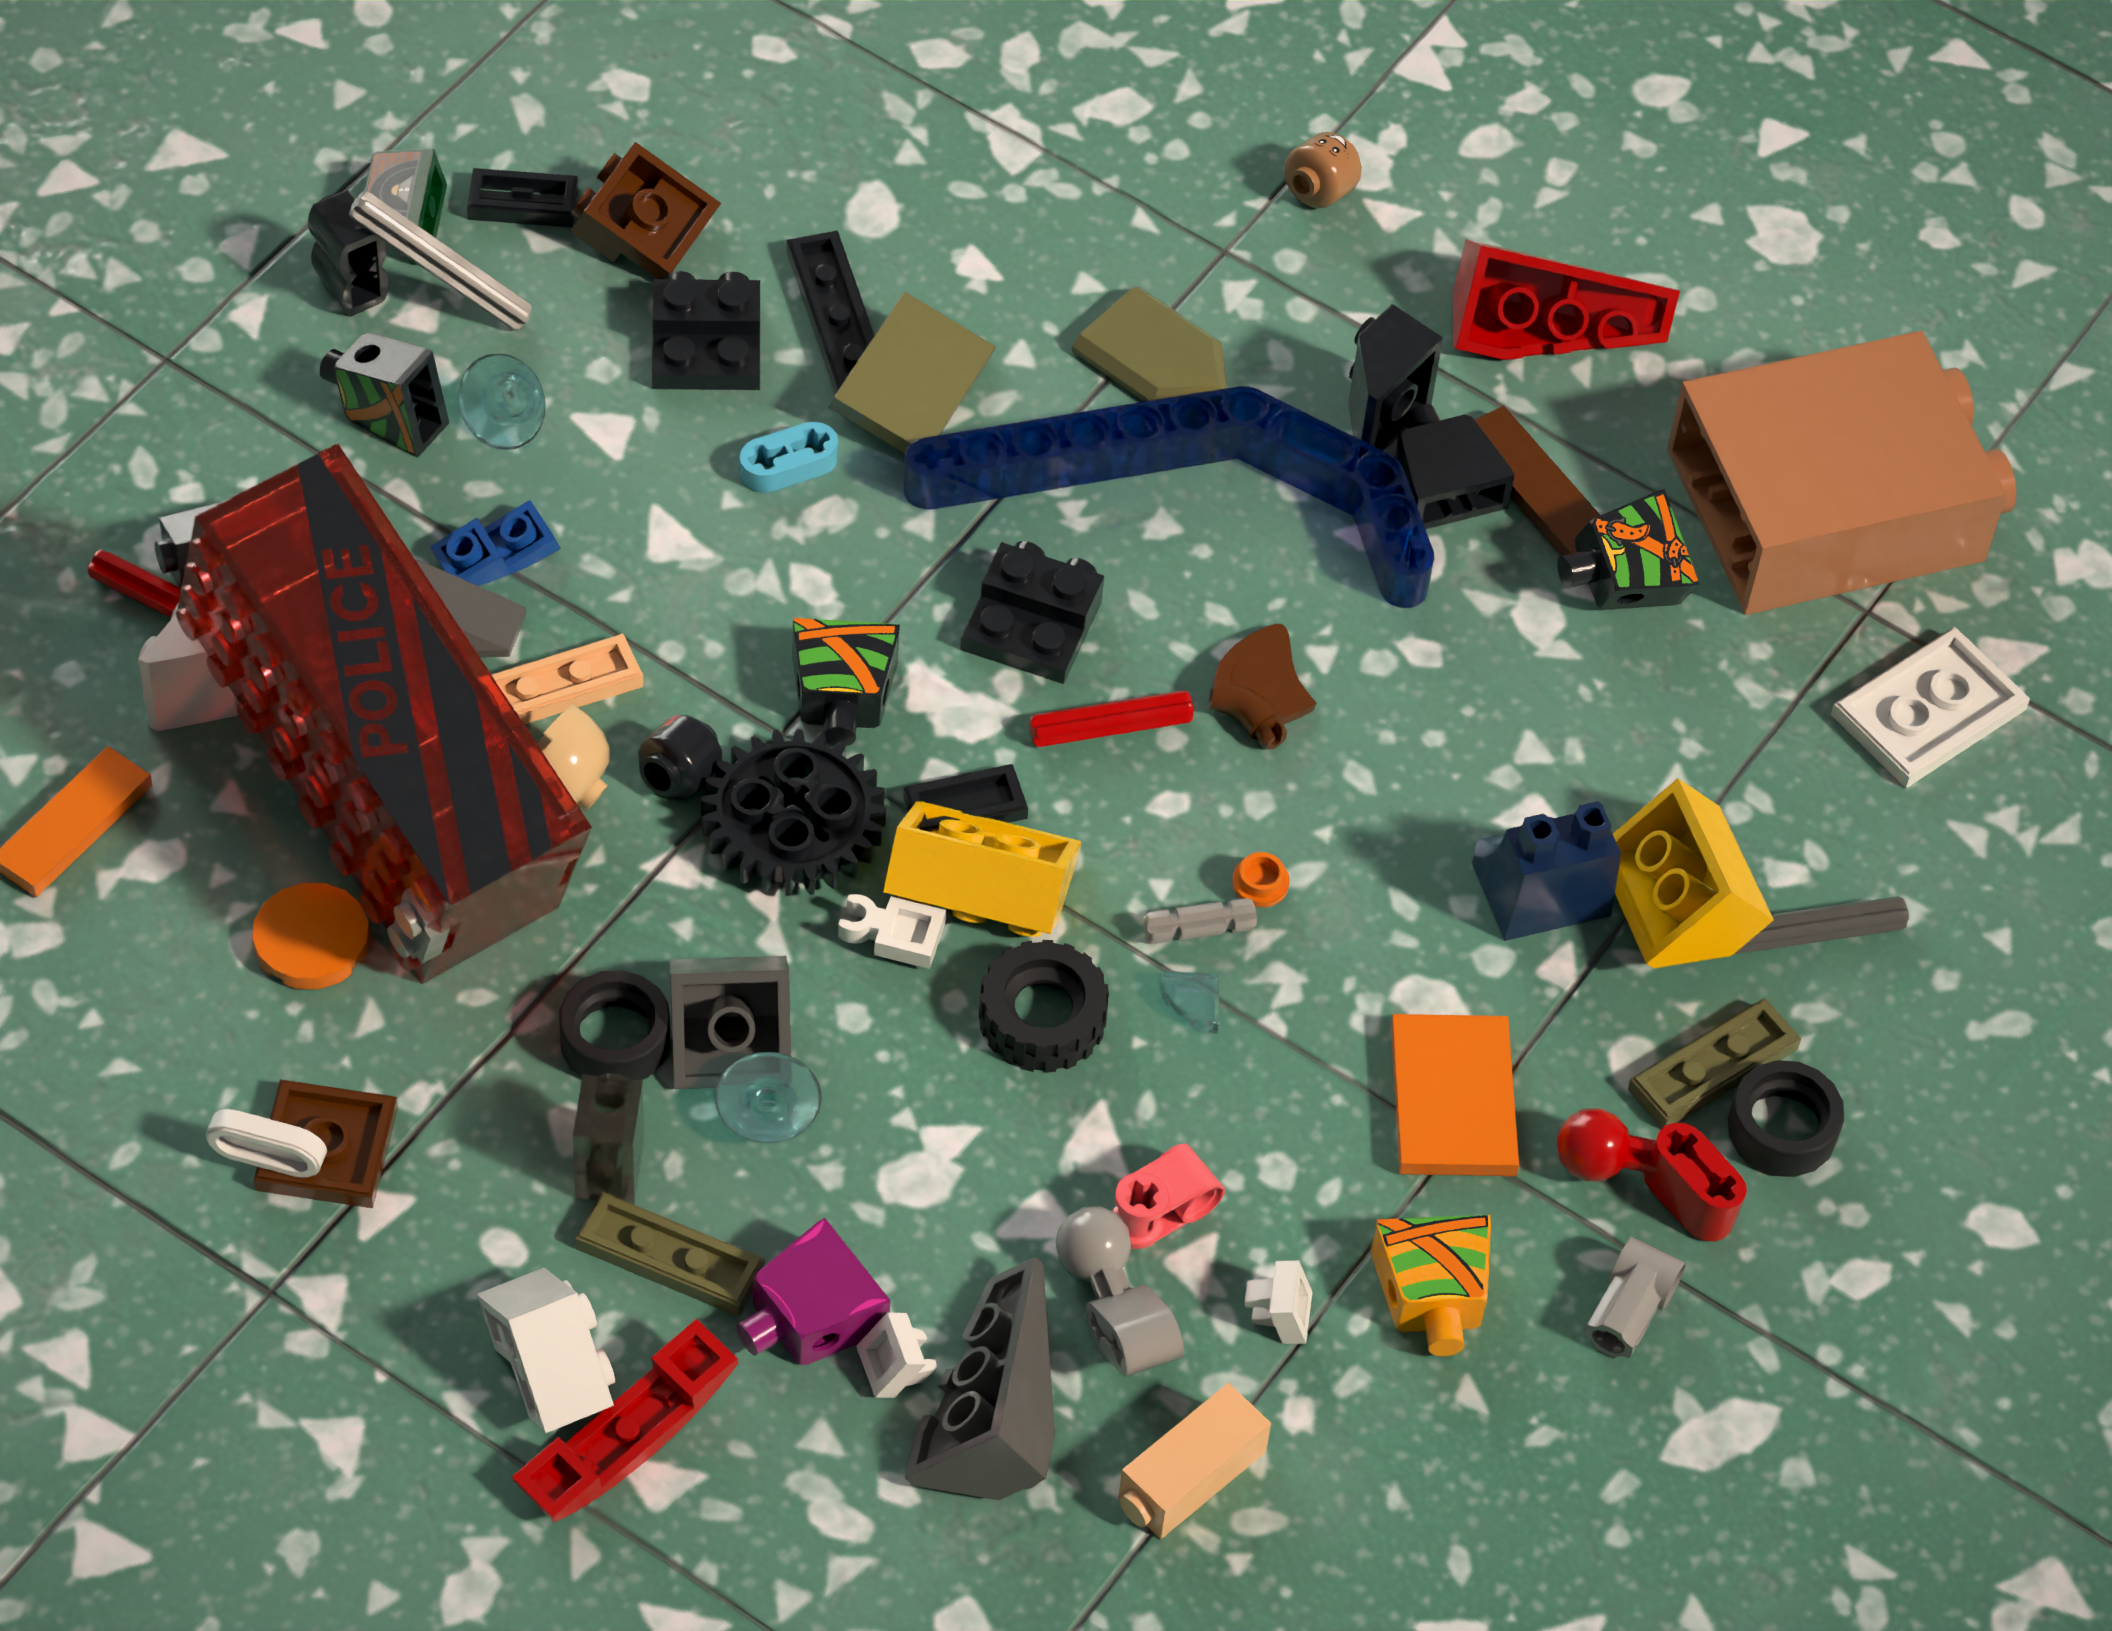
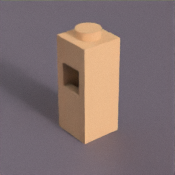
M1228 1382L1122 1469L1118 1495L1122 1510L1134 1524L1139 1527L1147 1526L1161 1540L1266 1453L1271 1422Z

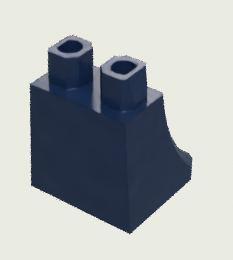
M1596 801L1579 805L1578 810L1574 814L1552 818L1543 813L1526 817L1522 826L1509 828L1504 834L1482 838L1476 843L1472 865L1504 941L1610 917L1621 852L1611 832V823L1604 807L1600 802Z

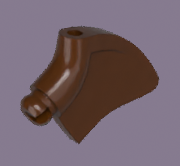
M1277 623L1248 635L1236 643L1224 655L1215 672L1208 699L1209 709L1232 716L1242 725L1252 739H1258V743L1264 749H1274L1280 746L1287 736V730L1283 725L1314 711L1316 706L1315 700L1304 688L1295 672L1288 630L1284 625Z

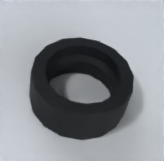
M624 970L598 972L581 979L566 993L559 1009L561 1052L569 1067L586 1081L603 1086L631 1085L648 1078L663 1064L670 1048L669 1004L660 988L644 976ZM605 1007H625L637 1011L648 1019L650 1032L637 1045L623 1050H606L593 1046L582 1038L580 1024L589 1014Z
M1772 1061L1755 1067L1742 1078L1728 1115L1729 1137L1737 1153L1754 1168L1773 1176L1797 1177L1817 1170L1830 1159L1844 1123V1103L1835 1084L1818 1069L1797 1061ZM1771 1096L1790 1097L1804 1103L1816 1114L1820 1122L1819 1131L1816 1136L1802 1141L1779 1139L1768 1134L1756 1123L1752 1115L1753 1106L1758 1100Z

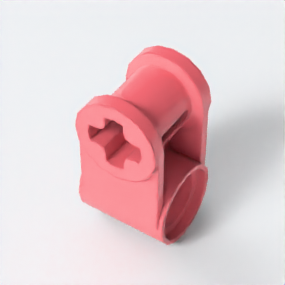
M1179 1144L1167 1150L1155 1161L1132 1174L1126 1175L1119 1181L1115 1191L1116 1207L1112 1212L1117 1213L1128 1227L1132 1244L1131 1249H1144L1152 1246L1158 1240L1187 1223H1193L1209 1214L1222 1200L1225 1194V1187L1188 1144Z

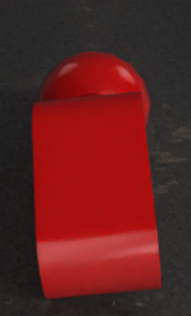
M1587 1108L1571 1115L1560 1127L1557 1135V1151L1560 1163L1571 1175L1586 1182H1604L1618 1174L1622 1168L1641 1171L1644 1175V1181L1651 1192L1695 1238L1716 1242L1724 1239L1731 1233L1747 1193L1746 1183L1738 1171L1704 1134L1694 1126L1686 1123L1665 1125L1658 1132L1656 1140L1629 1135L1626 1125L1611 1112L1602 1108Z

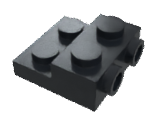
M684 271L672 272L665 279H653L652 389L760 390V280H749L746 275L740 272L724 273L718 280L695 279L692 274Z
M1020 541L1015 546L1001 542L981 582V596L961 636L960 650L1064 684L1102 603L1104 575L1098 574L1091 563L1081 558H1071L1064 563L1046 557L1044 551L1032 542Z

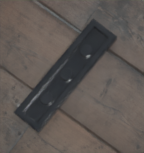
M838 230L788 239L786 249L835 395L875 336Z

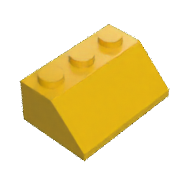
M1679 778L1673 781L1613 833L1621 852L1615 895L1646 964L1653 969L1732 956L1774 921L1720 806Z
M922 801L915 802L897 826L883 890L884 893L928 906L932 904L953 910L952 915L967 922L983 923L987 918L1007 923L1010 931L1023 936L1039 937L1042 932L1052 933L1063 909L1082 841L991 818L961 813L963 811ZM924 813L927 819L941 816L961 819L942 820L939 830L930 832L920 830Z

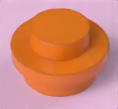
M1256 852L1245 857L1236 866L1232 878V887L1239 899H1252L1255 907H1270L1281 902L1287 895L1290 883L1288 871L1281 860L1266 852Z

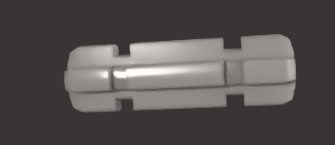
M1245 898L1231 900L1227 903V906H1223L1222 902L1176 908L1174 913L1171 914L1168 909L1153 911L1144 916V933L1148 943L1158 944L1171 942L1175 936L1179 940L1221 935L1226 932V929H1231L1232 933L1249 931L1257 924L1256 908L1252 899Z

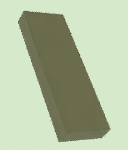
M1763 998L1630 1078L1628 1091L1657 1124L1663 1128L1665 1125L1678 1123L1739 1086L1742 1078L1755 1067L1781 1060L1798 1050L1801 1037L1774 1007Z
M605 1192L600 1194L575 1238V1248L579 1251L738 1317L753 1291V1278L765 1266V1259Z

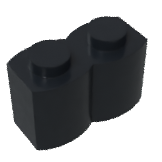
M345 190L338 194L324 197L313 204L308 217V228L316 240L311 253L312 266L344 311L351 317L385 301L389 290V278L382 267L387 251L386 242L351 219L349 212L355 198L348 190Z

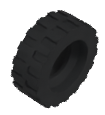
M1031 940L1022 942L1021 946L1012 949L1010 947L1006 949L998 960L994 959L988 966V974L983 976L979 1006L980 1030L983 1037H987L988 1046L994 1053L998 1052L1003 1056L1005 1062L1011 1065L1017 1064L1022 1066L1023 1070L1034 1072V1070H1045V1073L1056 1072V1069L1066 1067V1069L1076 1066L1079 1060L1083 1058L1086 1060L1093 1054V1048L1096 1044H1100L1104 1035V1028H1106L1109 990L1108 984H1104V973L1100 967H1096L1092 963V958L1085 952L1082 954L1075 950L1074 946L1064 943V945L1053 943L1054 940H1042V942L1032 943ZM1038 984L1061 988L1071 999L1072 1013L1063 1024L1057 1027L1041 1028L1031 1026L1022 1021L1016 1012L1015 1000L1018 994L1024 988Z

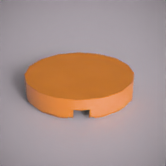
M300 883L281 889L263 903L253 923V949L260 967L270 977L271 972L275 977L282 979L284 985L295 989L320 990L343 982L352 975V969L359 964L360 960L363 962L369 949V922L362 905L346 890L327 883Z

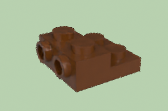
M634 142L623 158L614 152L597 176V179L604 183L600 190L596 193L588 187L577 202L571 214L578 218V221L571 232L612 262H615L622 253L655 278L665 279L668 274L674 271L719 208L721 202L640 144Z

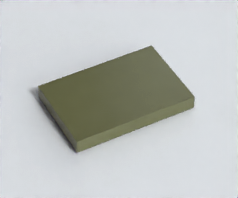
M904 291L834 396L829 408L922 463L987 364L996 346Z

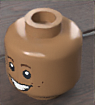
M1321 132L1290 152L1285 161L1284 174L1289 189L1299 201L1312 208H1326L1355 189L1361 179L1362 166L1359 154L1353 144L1336 133Z

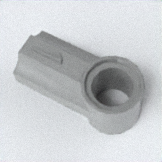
M1631 1236L1615 1263L1609 1278V1287L1586 1326L1584 1335L1592 1341L1595 1349L1612 1358L1619 1356L1630 1358L1648 1329L1658 1309L1663 1311L1671 1300L1684 1273L1686 1263Z

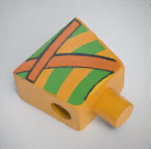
M1490 1215L1377 1219L1371 1254L1395 1328L1401 1332L1426 1331L1428 1350L1435 1356H1451L1461 1352L1465 1347L1462 1329H1475L1481 1326L1488 1295Z

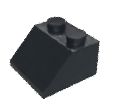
M1393 304L1376 319L1374 317L1368 318L1361 325L1354 339L1357 350L1355 362L1349 372V378L1352 382L1348 405L1357 462L1365 468L1398 438L1399 433L1408 428L1404 419L1412 408L1421 404H1432L1442 348V336Z

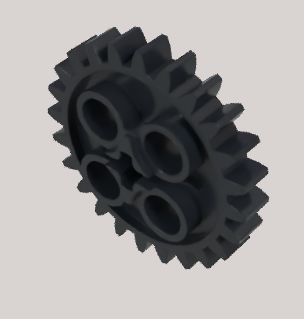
M802 729L796 730L792 741H784L781 733L778 730H773L772 744L765 745L754 735L751 737V751L749 753L733 746L731 748V763L721 760L716 762L715 777L706 778L705 796L701 797L703 836H709L710 853H722V868L725 871L740 865L741 883L745 884L757 875L761 877L763 892H767L776 881L782 882L785 896L791 895L795 883H803L809 895H813L815 893L816 880L823 879L828 886L834 889L837 888V875L839 871L851 878H855L857 876V861L871 863L873 846H881L883 827L886 826L885 790L882 787H877L876 769L864 771V755L862 753L846 759L845 741H841L829 749L825 747V733L820 732L814 741L810 743L805 742ZM749 808H756V809H760V810H754V811H752V810H747V809H749ZM828 813H838L841 815H829ZM792 843L797 844L798 846H786L784 844Z

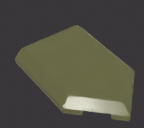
M1138 286L1130 289L1084 329L1072 346L1074 354L1152 408H1175V403L1192 402L1194 397L1228 392L1222 343Z

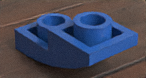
M528 500L484 528L479 520L475 518L430 546L445 572L477 586L493 582L527 568L561 549L531 500Z

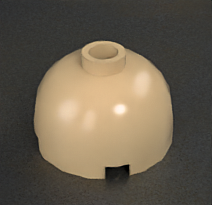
M572 704L543 733L544 736L533 749L529 748L520 759L540 789L545 817L562 816L577 805L587 811L608 787L601 780L610 762V747L604 732L589 715ZM512 769L500 787L512 801L521 807L514 770Z

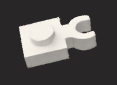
M859 894L848 895L846 913L859 916L863 920L851 922L840 919L838 937L841 940L853 944L863 943L869 939L874 940V955L930 969L945 925L946 910L890 896L887 908L882 909L876 907L874 902L866 896Z

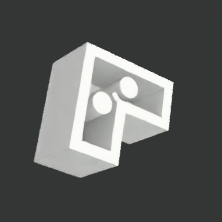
M541 1268L477 1294L494 1348L511 1363L529 1419L540 1429L547 1433L614 1406L608 1388L609 1385L615 1383L614 1372L603 1349L597 1351L595 1349L590 1329L597 1327V1322L592 1306L584 1293L577 1294L567 1280L561 1281L546 1268Z

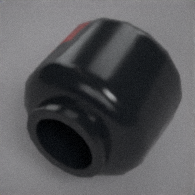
M675 715L661 724L641 743L638 750L639 772L644 783L654 793L673 799H685L704 786L707 777L715 776L716 762L718 760L722 761V749L718 737L708 724L688 715Z

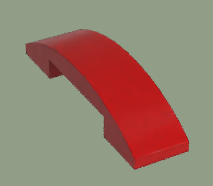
M697 1318L651 1357L653 1368L613 1402L614 1406L604 1409L566 1443L557 1437L512 1476L513 1482L554 1523L599 1498L653 1456L707 1403L739 1364L738 1358Z

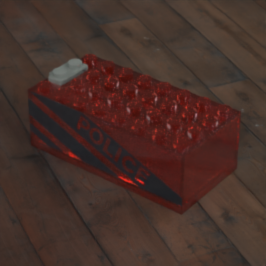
M337 443L196 515L191 541L189 542L187 562L184 567L185 573L182 588H180L181 594L178 610L176 611L178 623L188 639L191 641L198 639L208 654L206 658L207 666L217 684L222 688L229 686L238 700L237 711L246 729L253 735L259 733L270 749L267 752V756L276 775L283 782L290 780L300 796L298 805L305 820L313 829L320 827L331 843L329 853L337 869L344 876L352 875L362 891L360 893V901L365 912L375 924L382 922L387 929L392 951L401 967L407 972L413 970L421 983L424 984L559 908L592 826L340 445Z

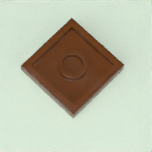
M280 1079L270 1119L312 1132L324 1142L327 1147V1153L320 1171L310 1177H294L257 1167L254 1176L255 1191L373 1208L398 1110L397 1097Z

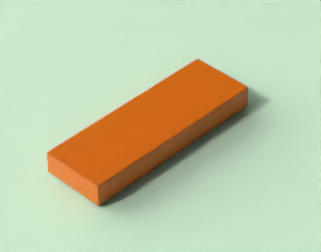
M107 746L0 847V874L37 898L153 786L151 774Z

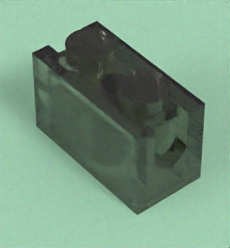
M604 1074L599 1078L593 1075H582L573 1131L575 1198L597 1200L600 1194L605 1192L635 1204L644 1145L643 1081L628 1079L619 1074ZM621 1147L622 1165L617 1168L619 1149Z

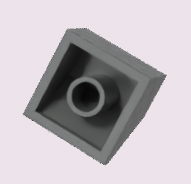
M786 955L669 959L674 1089L792 1085L790 984Z

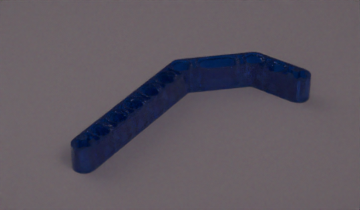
M1237 386L926 437L914 441L908 446L905 453L904 495L909 503L924 510L1239 459L1352 515L1380 593L1391 605L1399 608H1413L1426 600L1435 560L1434 551L1403 466L1398 459L1369 443L1250 386Z

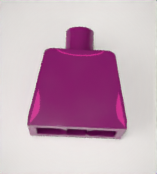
M823 1218L757 1272L753 1278V1305L757 1313L738 1323L736 1329L743 1345L752 1355L756 1356L780 1341L798 1364L808 1365L858 1345L883 1316L890 1312L891 1300L826 1218Z

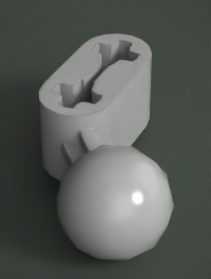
M1101 1206L1082 1207L1068 1216L1058 1229L1055 1241L1059 1261L1070 1275L1085 1282H1090L1097 1299L1087 1303L1086 1312L1093 1339L1100 1352L1124 1377L1181 1359L1184 1355L1183 1341L1177 1321L1169 1307L1147 1285L1143 1284L1131 1288L1123 1267L1129 1260L1132 1244L1129 1229L1117 1213Z

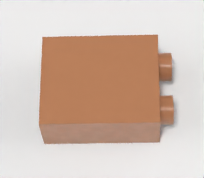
M1923 331L1688 380L1682 383L1667 452L1745 615L1986 561L2000 514L2011 512L2016 503V482L2008 458L2000 449L1984 451L1972 428L1974 403L1965 375L1955 367L1942 369Z

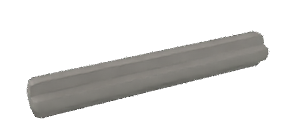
M364 191L354 200L349 212L351 219L504 325L517 331L529 320L532 310L530 303L375 195Z

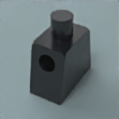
M1430 404L1418 405L1406 414L1404 420L1408 429H1404L1399 433L1394 465L1412 532L1508 509L1515 475L1473 417L1464 414L1440 420L1435 408Z

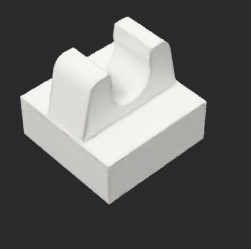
M1299 1260L1276 1261L1273 1278L1247 1282L1245 1307L1253 1308L1251 1320L1254 1324L1275 1327L1282 1344H1306L1312 1289Z
M887 1312L856 1346L876 1398H895L905 1386L924 1382L937 1368L935 1360L923 1358L920 1347L927 1340L926 1334L922 1330L912 1328L907 1313Z

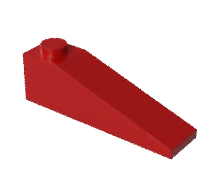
M1465 239L1453 288V348L1498 359L1511 360L1520 359L1525 356L1557 355L1571 353V351L1597 348L1611 349L1668 342L1680 290Z

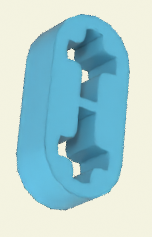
M807 422L753 439L746 443L740 452L739 474L741 481L747 488L755 492L766 493L823 476L831 472L837 464L839 445L837 433L832 427L824 423ZM809 445H813L814 448H815L817 451H821V450H823V451L820 452V453H815L812 448H805V447H806V446H809ZM763 461L767 467H773L770 469H764V467L761 464L755 463Z

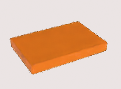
M1393 1014L1391 1020V1041L1399 1174L1517 1176L1519 1156L1508 1016Z

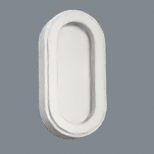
M231 1109L215 1112L205 1134L209 1145L226 1158L294 1177L316 1175L320 1171L327 1153V1147L324 1142L308 1130Z

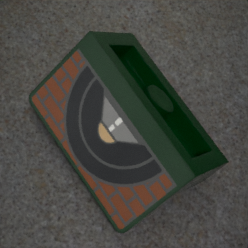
M435 150L375 152L372 155L365 191L372 193L436 238L447 182ZM408 258L410 265H418Z

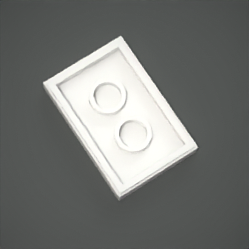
M1954 626L1834 703L1831 716L1906 789L2027 709L2030 698Z

